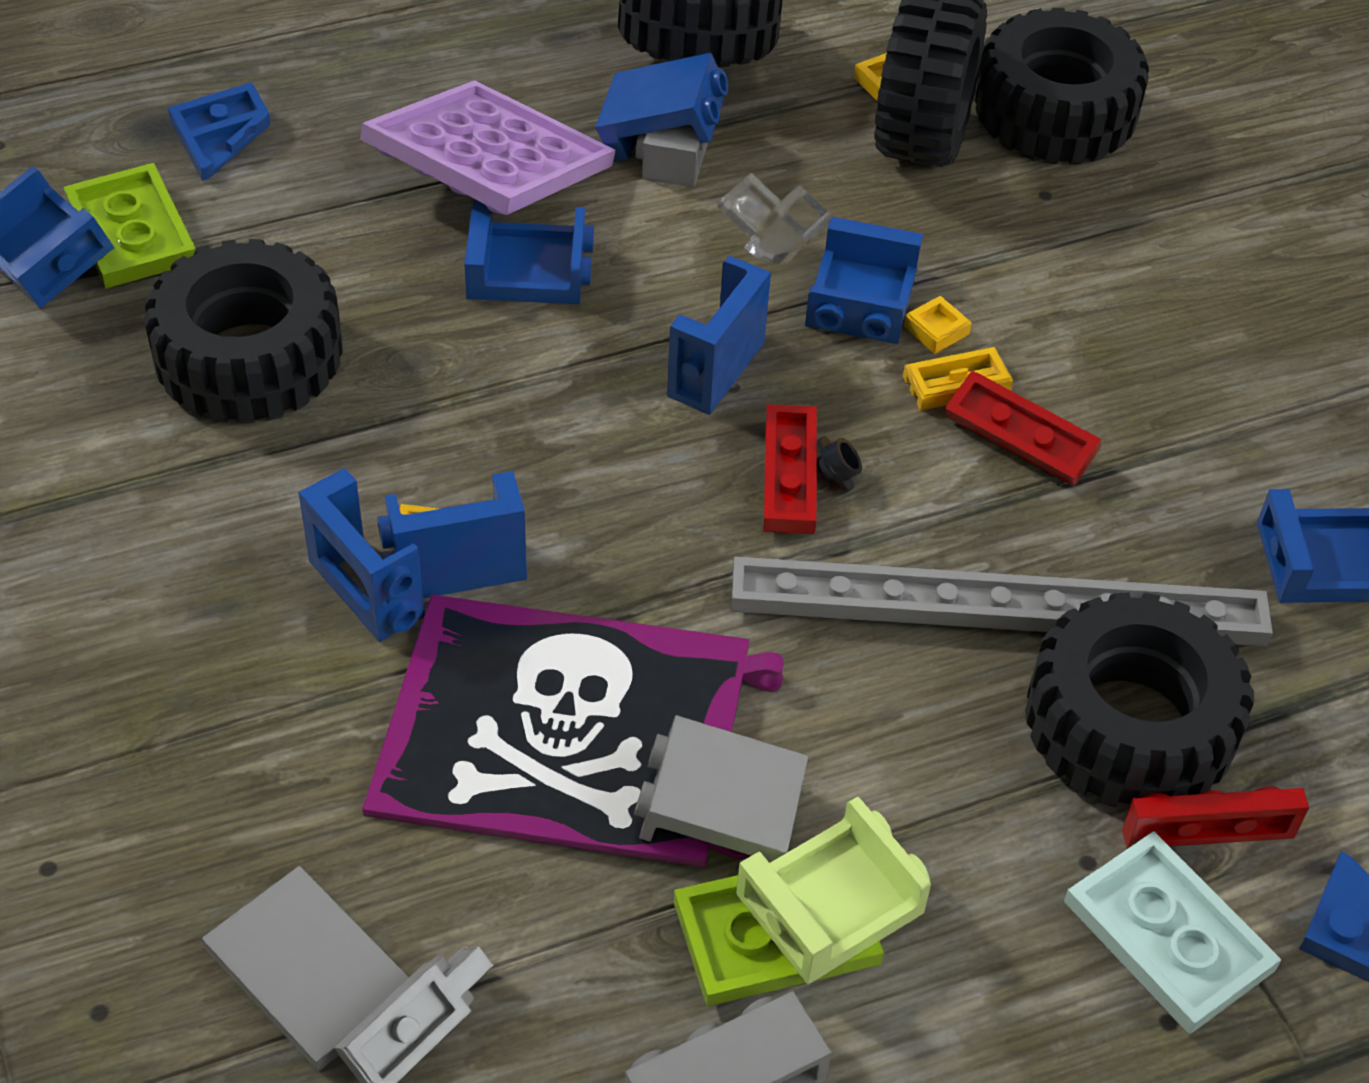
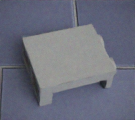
M676 715L668 737L657 734L647 767L656 769L657 774L654 784L644 781L634 815L644 818L639 838L651 841L655 829L663 828L748 855H754L760 851L770 863L788 852L808 756Z

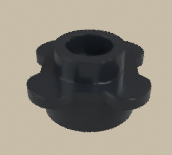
M826 436L820 437L817 440L821 453L817 457V468L820 474L829 483L838 482L845 492L851 491L854 488L851 478L862 471L861 459L856 449L844 438H839L831 443Z

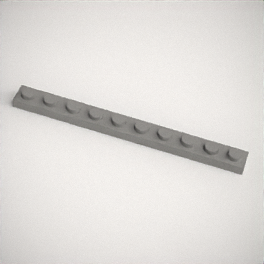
M734 557L731 612L1048 632L1049 629L1056 626L1057 619L1068 610L1076 608L1079 611L1080 604L1097 597H1101L1104 602L1108 601L1111 594L1129 592L1130 598H1141L1142 594L1148 593L1159 595V601L1174 605L1175 600L1190 606V613L1199 618L1204 614L1214 621L1218 626L1216 632L1220 636L1227 634L1235 644L1268 646L1273 634L1266 591Z

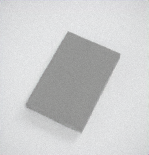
M300 866L202 937L204 949L318 1072L339 1056L334 1047L409 978Z

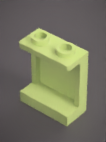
M856 797L847 802L845 816L842 821L769 863L759 851L740 862L736 894L807 985L924 914L931 882L928 871L922 861L914 854L906 853L892 836V831L885 818L877 811H870L859 797Z

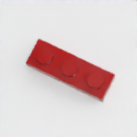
M971 370L945 407L947 418L1073 487L1101 448V439L973 370Z
M767 404L763 532L815 534L817 514V406Z
M1266 786L1254 791L1225 793L1221 790H1208L1197 795L1181 796L1154 793L1142 798H1133L1122 833L1127 849L1153 831L1169 847L1295 839L1310 807L1303 788L1280 789L1275 786Z

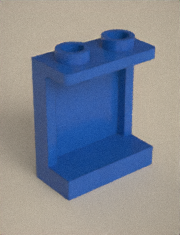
M712 53L615 73L595 126L603 144L616 150L613 162L629 159L638 134L692 125L700 143L710 142L715 125L720 120V109L724 96L728 94L726 74L722 69H718Z
M30 167L0 191V272L40 309L115 248L95 218L84 208L80 211L74 208L49 185L42 173L35 167Z
M473 200L464 263L466 299L580 304L581 286L591 284L592 257H584V253H593L594 225L585 224V207H576L573 226L493 222L492 211L480 201Z
M831 216L827 229L825 252L815 285L811 286L808 294L805 326L898 344L918 269L923 234Z
M728 256L722 264L720 308L709 323L705 325L679 314L670 326L667 397L709 415L713 412L765 343L771 272Z
M514 471L492 474L493 500L403 515L399 510L396 493L385 495L387 515L377 517L382 548H390V550L382 551L381 558L384 560L414 543L419 551L423 599L431 597V594L440 596L527 580L525 510Z
M1269 489L1257 520V526L1279 603L1369 602V508L1295 509L1290 489Z

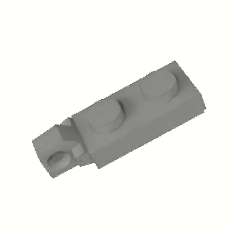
M463 946L447 961L443 955H437L414 972L339 1042L334 1049L360 1083H397L471 1012L468 1006L474 1000V996L468 989L493 964L479 946L475 948Z

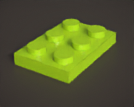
M154 163L63 187L67 202L78 211L84 208L89 212L115 247L95 264L106 289L157 275L164 271H171L170 267L181 257L185 256L188 259L194 256L196 248Z
M738 875L674 890L673 902L707 1007L806 983L737 896ZM880 941L817 980L882 965L884 951Z

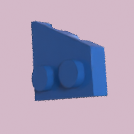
M252 82L168 107L169 120L202 181L212 177L270 126V113Z
M1341 851L1299 949L1369 982V874L1350 855Z

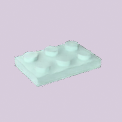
M1154 831L1069 888L1064 899L1065 904L1189 1035L1273 974L1281 962V959Z

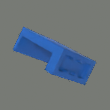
M346 468L298 492L309 562L379 642L397 632L408 630L425 616L418 547L413 543L384 560L364 539L357 480ZM346 561L353 568L365 586L369 598L339 564Z

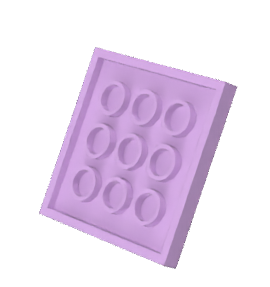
M475 80L363 122L360 140L377 148L380 154L396 158L412 166L418 174L431 176L449 185L453 192L468 195L485 204L490 211L503 215L511 214L611 167L616 151Z

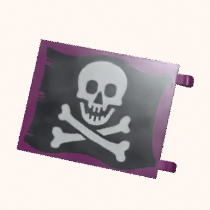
M431 594L362 808L363 816L706 868L710 848L728 857L745 860L750 855L663 828L655 829L651 841L640 839L639 836L644 818L634 815L644 781L653 784L655 781L657 770L647 766L657 734L668 737L676 715L733 732L742 681L764 691L775 692L779 690L783 680L784 659L780 654L773 652L748 656L750 639Z

